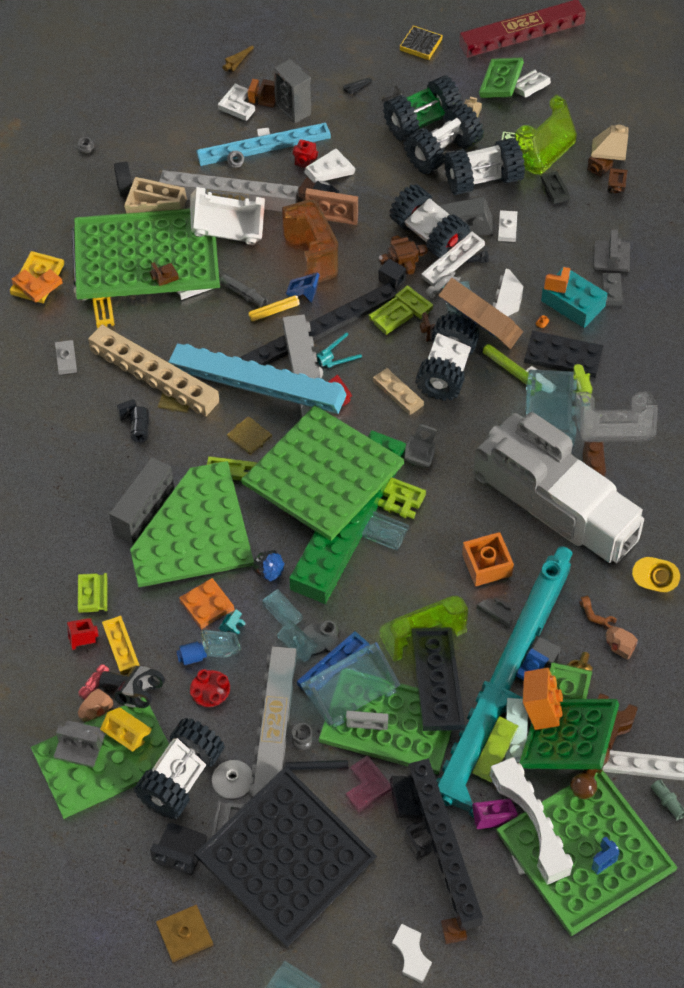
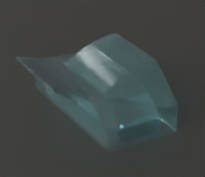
M203 630L200 633L204 651L210 657L226 658L236 655L241 651L236 633Z

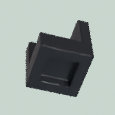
M388 259L379 268L378 280L383 284L390 283L397 290L406 280V268Z

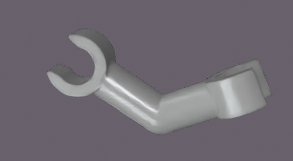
M451 272L449 276L442 277L434 286H430L426 293L431 299H434L438 295V291L448 283L451 277L458 282L461 277L457 278L454 276L456 272Z

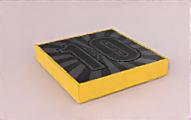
M413 26L401 43L400 51L430 60L441 43L443 35Z

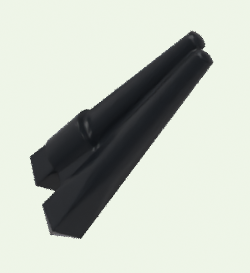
M368 77L344 85L343 90L348 91L352 95L371 82L372 78Z

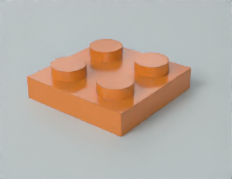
M213 578L179 597L180 603L200 629L205 628L234 610V605Z

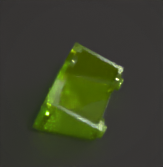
M557 94L550 100L549 106L552 109V115L537 129L530 125H524L515 132V138L523 154L522 158L524 159L525 169L534 174L544 173L576 142L577 133L567 102Z
M459 596L447 597L384 623L380 629L381 639L395 662L403 658L402 650L408 647L406 637L411 636V628H430L440 624L441 628L451 627L457 636L466 633L468 607Z

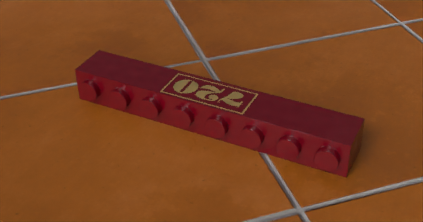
M572 0L461 32L459 46L468 58L579 26L585 23L586 11L579 0Z

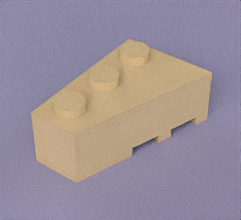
M135 177L124 206L126 214L184 209L187 197L183 187Z

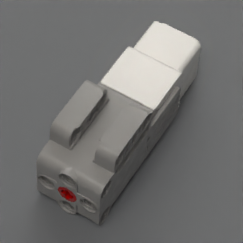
M529 412L524 418L517 413H512L500 426H494L489 432L487 439L475 450L473 474L479 482L488 483L577 546L585 545L609 563L612 561L618 563L638 542L644 518L641 516L643 509L619 494L616 486L611 481L571 455L573 443L569 436L533 412Z

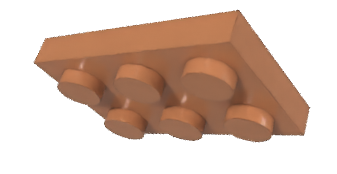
M307 188L305 193L306 217L357 225L358 196Z

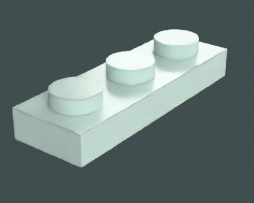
M507 698L506 719L519 725L505 754V760L514 757L516 762H520L527 740L528 713L523 704V699Z

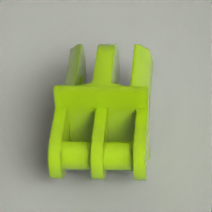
M576 364L570 388L574 389L575 395L580 402H587L591 398L593 390L589 380L590 373L585 374L583 366Z

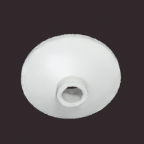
M229 760L221 763L212 775L214 790L218 795L226 799L242 798L249 793L250 783H254L251 768L238 760ZM234 774L236 777L231 779L229 775Z

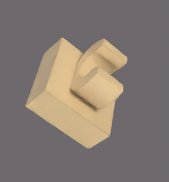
M470 97V100L466 99L464 104H467V107L470 106L472 111L477 113L476 116L478 118L482 103L477 102V98Z

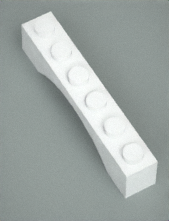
M513 757L491 766L490 777L498 792L517 803L528 814L535 826L540 845L537 867L546 884L548 885L569 876L573 866L572 859L562 849V840L553 832V824L549 817H545L541 801L535 798L531 782L526 781L522 765L520 763L517 764Z

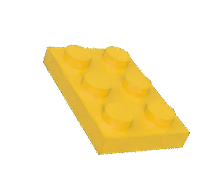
M31 251L20 272L25 269L37 279L51 269L59 276L64 266V260ZM14 284L10 288L11 295L31 300ZM48 294L37 302L44 303Z

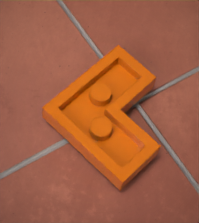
M24 269L11 279L12 284L35 303L63 283L62 278L51 269L37 279Z

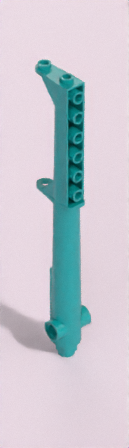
M558 547L554 556L551 555L546 558L489 682L484 681L482 690L479 691L475 700L478 704L475 709L471 708L467 717L469 722L464 730H460L459 733L461 739L459 743L455 742L451 749V760L445 761L442 768L444 774L442 778L438 777L436 780L444 804L446 806L453 805L467 811L473 818V803L466 788V783L499 716L507 711V698L523 699V697L509 690L535 637L540 636L571 567L569 562L573 553L566 547Z

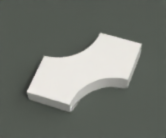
M401 924L392 942V946L403 957L404 968L402 974L422 984L432 962L421 952L419 945L421 933Z

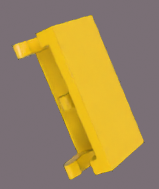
M119 707L107 712L100 730L133 752L145 743L142 739L150 734L152 728Z

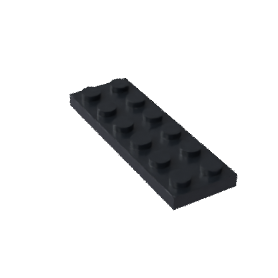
M451 627L411 628L423 731L464 730L465 721Z

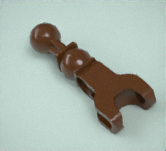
M600 693L597 699H608L609 696ZM629 704L625 710L617 711L603 767L610 760V751L616 737L626 734L631 730L638 710L637 706ZM584 769L582 773L576 774L570 784L573 795L584 800L591 798L597 791V782L594 777L596 772L602 773V770Z

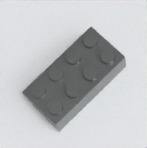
M151 457L109 514L113 535L131 544L140 537L144 528L154 518L155 513L163 506L166 498L174 491L171 466Z

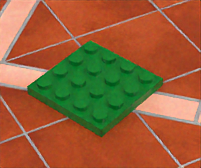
M563 699L560 702L562 717L559 718V726L535 730L531 723L520 759V764L523 768L602 770L619 702L617 699Z

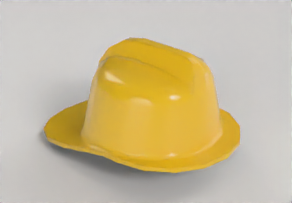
M644 557L639 559L633 567V578L641 587L659 592H669L679 584V569L669 561Z

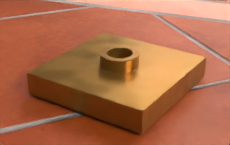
M197 904L156 921L172 963L213 946L212 939Z

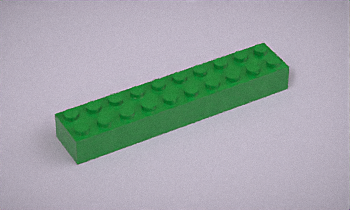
M371 430L368 438L404 459L406 443ZM389 480L332 541L315 531L289 578L291 591L323 604L327 603L375 514L379 500L383 499V491Z

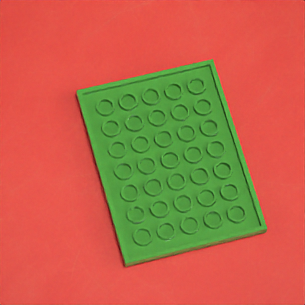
M190 209L74 218L77 300L220 288L216 237L207 235L199 237L194 235L191 231ZM155 262L157 267L172 263L178 273L179 280L159 286L156 280L153 281L149 271L152 270L151 263Z

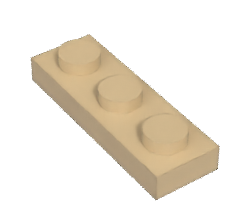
M388 368L373 377V382L409 415L424 406V401Z

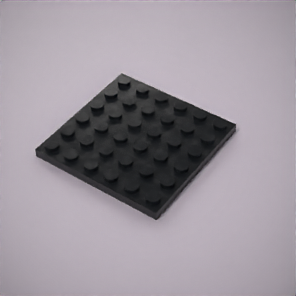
M287 766L271 779L194 854L286 949L377 858Z

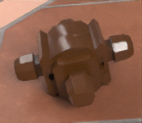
M396 235L391 238V247H388V254L380 255L378 260L380 265H383L388 259H391L405 267L406 273L410 275L415 272V263L418 262V256L427 254L426 245H417L416 247L414 241H408V237L401 238Z

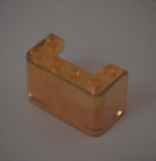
M310 199L282 207L283 236L286 242L292 246L306 243L309 251H304L306 259L304 276L318 272L320 274L318 283L336 277L338 275V241L317 201Z

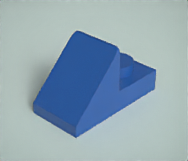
M317 272L290 280L286 295L291 297L304 294L312 302L317 290L320 274Z

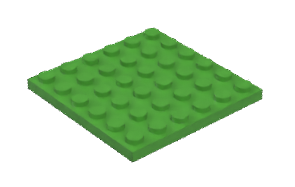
M314 405L241 480L243 485L332 541L404 464V459Z
M603 770L602 773L596 772L594 778L597 782V791L591 798L586 800L577 798L573 795L569 785L541 802L545 817H549L553 824V832L562 840V849L572 859L573 866L569 876L548 885L546 884L537 867L540 847L538 834L526 812L496 830L500 839L570 936L578 933L677 870L675 863ZM606 836L618 846L619 856L614 864L596 875L591 869L593 857L602 851L600 847L601 841Z

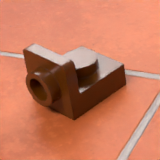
M591 156L588 159L587 170L602 177L613 166V160Z
M155 262L151 263L152 270L149 271L153 281L156 280L159 286L179 280L178 273L172 263L157 267Z

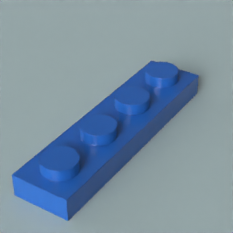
M354 631L297 681V685L312 698L335 678L343 668L345 669L369 648V643Z

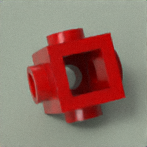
M302 139L299 140L292 152L295 165L306 168L316 161L318 157L316 143Z

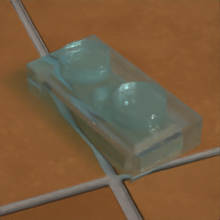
M278 589L262 600L263 605L286 630L303 620V615Z

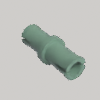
M661 779L655 781L650 788L661 799V804L669 809L676 820L682 819L684 817V808L676 799L675 793H671Z

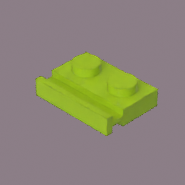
M395 297L371 313L369 320L373 321L374 325L387 335L412 318L413 311Z
M104 573V575H78V612L107 611V573Z

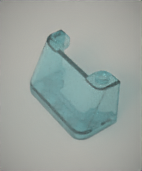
M375 642L303 681L300 685L327 725H333L335 728L345 722L343 718L346 717L347 711H355L379 696L385 695L386 698L397 692L395 688L399 687L400 683L380 646Z

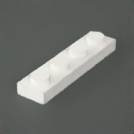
M471 232L421 274L422 278L431 286H434L442 277L449 276L451 272H454L484 247L485 241L474 232Z

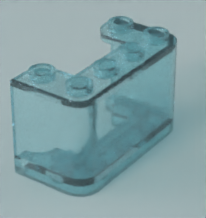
M529 370L526 386L525 416L529 412L537 414L569 436L574 448L577 425H575V421H572V417L575 416V406H572V402L575 401V391L577 389V380H574V372Z

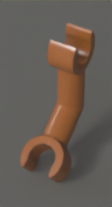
M589 596L580 597V606L584 609L589 621L603 625L606 630L613 627L608 622L616 623L617 619L615 617L609 616L604 618L595 615Z

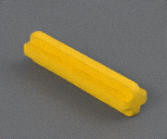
M294 295L249 311L248 316L251 321H256L298 306L299 299Z

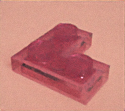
M369 756L351 766V771L361 784L347 792L346 798L359 813L389 793L391 786Z

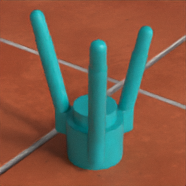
M348 333L343 334L326 349L316 354L317 363L321 367L327 366V368H330L334 365L362 357L359 354L332 362L334 356L330 350L346 338Z

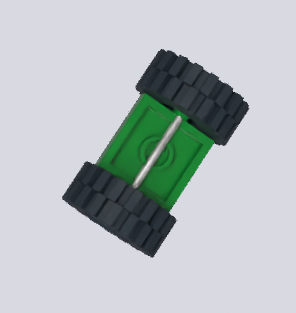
M443 75L428 82L427 89L409 97L399 95L384 102V119L387 121L386 124L389 126L390 132H393V136H396L397 140H405L407 136L418 129L440 119L443 120L444 114L448 110L463 103V100L460 98L462 97L461 93L459 94V89L455 86L456 83L452 81V78Z

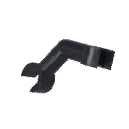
M482 251L478 255H473L466 262H489L488 251Z

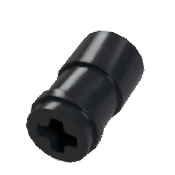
M141 406L134 407L131 410L130 417L131 440L138 443L145 442L149 436V410Z

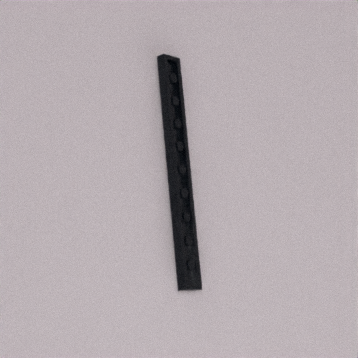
M387 283L309 322L311 332H308V334L315 341L379 309L395 298L397 292L390 283ZM285 335L239 358L248 362L250 360L255 361L263 366L268 365L288 355Z

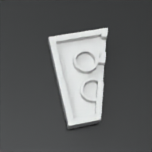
M334 149L307 166L304 173L316 183L317 180L325 181L352 175L355 172V168L337 149Z

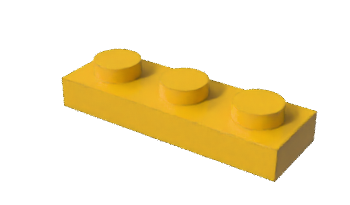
M118 616L103 621L102 625L120 674L129 673L133 666H140L122 617Z

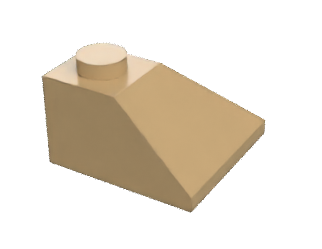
M624 125L610 126L592 140L591 156L625 161L629 127Z

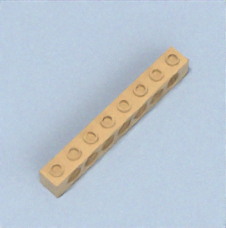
M101 325L88 338L90 350L95 355L104 357L109 363L116 364L123 371H128L137 379L147 382L152 388H157L166 396H171L180 404L192 408L197 414H202L206 417L219 403V393L216 389L104 325Z

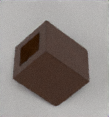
M262 80L257 93L258 105L275 106L274 81Z

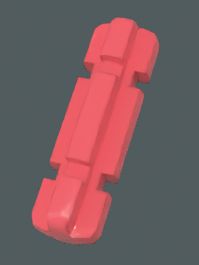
M99 665L96 669L97 672H94L84 684L85 687L83 686L79 690L78 694L81 698L85 700L91 692L96 690L99 686L101 674L104 671L109 672L107 666Z

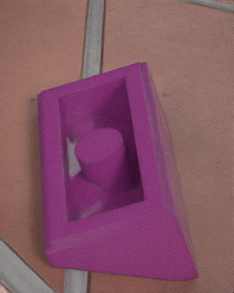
M511 799L472 804L477 829L501 827L518 816Z

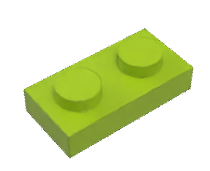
M408 285L395 295L398 301H402L420 319H422L423 313L428 314L433 310V304Z

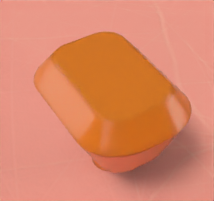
M542 315L535 324L540 328H544L548 324L549 319L547 316Z

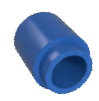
M196 641L181 645L179 650L176 651L179 663L183 662L184 666L203 661V658H207L203 642L198 643Z

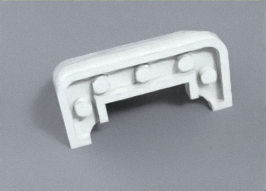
M197 187L190 197L191 231L195 236L199 237L207 235L244 241L246 244L255 245L256 242L262 239L265 198L256 197L255 201H249L246 198L242 201L212 196L211 192L205 193V188Z

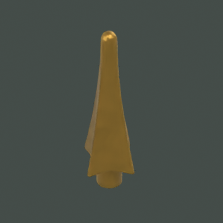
M250 46L235 55L225 58L226 64L222 66L223 70L228 71L230 69L234 72L241 61L254 49V46Z

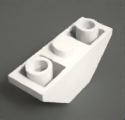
M506 269L504 276H500L499 286H501V289L496 291L495 299H497V303L494 302L493 307L509 316L519 311L523 285L509 269Z

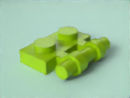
M391 477L383 491V496L388 497V500L380 499L378 506L383 507L385 511L396 512L403 518L409 517L414 519L416 512L410 510V508L419 509L426 496V490ZM398 501L403 503L404 505L403 507H401L399 505L394 504V502Z

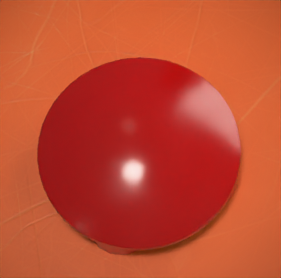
M200 670L190 685L192 699L198 705L204 707H213L221 704L230 692L228 677L215 670Z

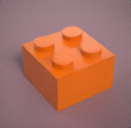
M500 532L463 542L462 556L475 587L512 576L514 563Z
M549 668L524 672L523 704L534 729L559 726V718L562 717L560 702L563 701L561 689H557L555 675H551Z

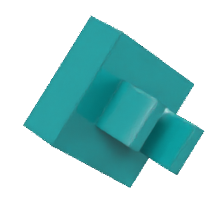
M237 609L229 612L218 629L223 633L230 631L233 635H238L240 631L236 628V624L240 627L245 626V622L239 619L242 613Z

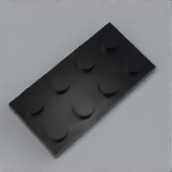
M532 330L524 363L573 373L576 364H580L583 366L585 374L590 373V377L596 378L604 345Z

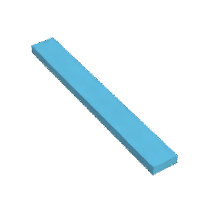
M325 122L196 150V155L200 166L227 161V156L232 151H239L245 157L297 145L300 139L310 142L330 139L331 134Z

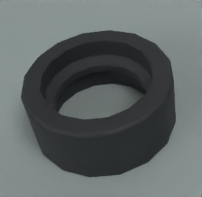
M128 162L114 163L119 195H127L132 187Z

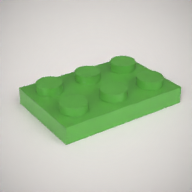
M523 58L491 59L479 91L480 98L512 97L524 64Z

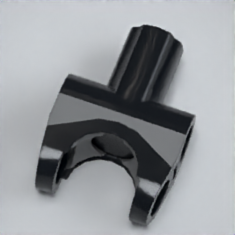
M133 666L128 675L104 671L100 676L99 686L102 689L115 691L113 697L121 705L146 708L152 702V697L146 690L161 688L165 683V678L157 670L143 666ZM140 697L145 698L147 702L142 701Z

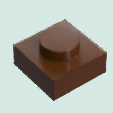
M456 918L441 920L445 944L467 940L466 930L460 932Z

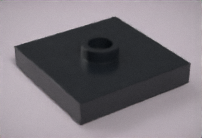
M391 776L389 780L396 818H422L409 776Z

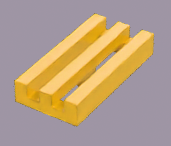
M110 297L92 298L97 328L100 325L107 327V324L114 326ZM103 299H107L110 319H106ZM96 300H100L103 320H99Z

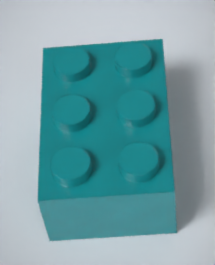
M563 268L556 275L561 276ZM570 270L566 292L546 290L543 287L541 301L585 328L605 308L608 293Z

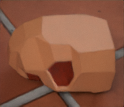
M615 626L610 627L605 634L606 641L611 646V650L628 660L635 650L638 639L632 633Z
M97 689L91 692L83 701L78 710V716L83 722L101 717L114 705L113 700L106 693Z

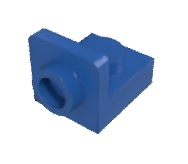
M531 648L516 676L524 681V672L543 669L549 658Z
M606 836L601 841L600 847L602 851L593 857L591 869L596 875L614 864L619 856L618 846Z

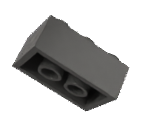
M289 59L274 67L275 104L296 123L311 115V79L308 74H305L300 69L298 64Z

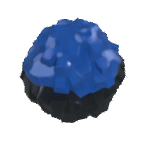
M275 550L259 553L257 558L254 559L253 571L259 577H264L265 580L271 582L281 577L285 563L282 561L281 555Z

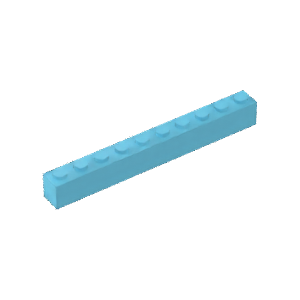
M177 343L169 360L170 364L192 376L309 407L316 405L322 410L339 414L347 395L343 386L337 382H325L321 378H310L302 373L294 374L287 369L279 370L271 365L263 366L255 361H244L236 356H233V358L228 357L221 352L213 353L205 348H194L189 344L182 345Z

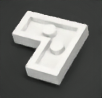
M234 84L218 103L219 110L245 121L253 114L255 106L244 101L248 97V89L238 84Z

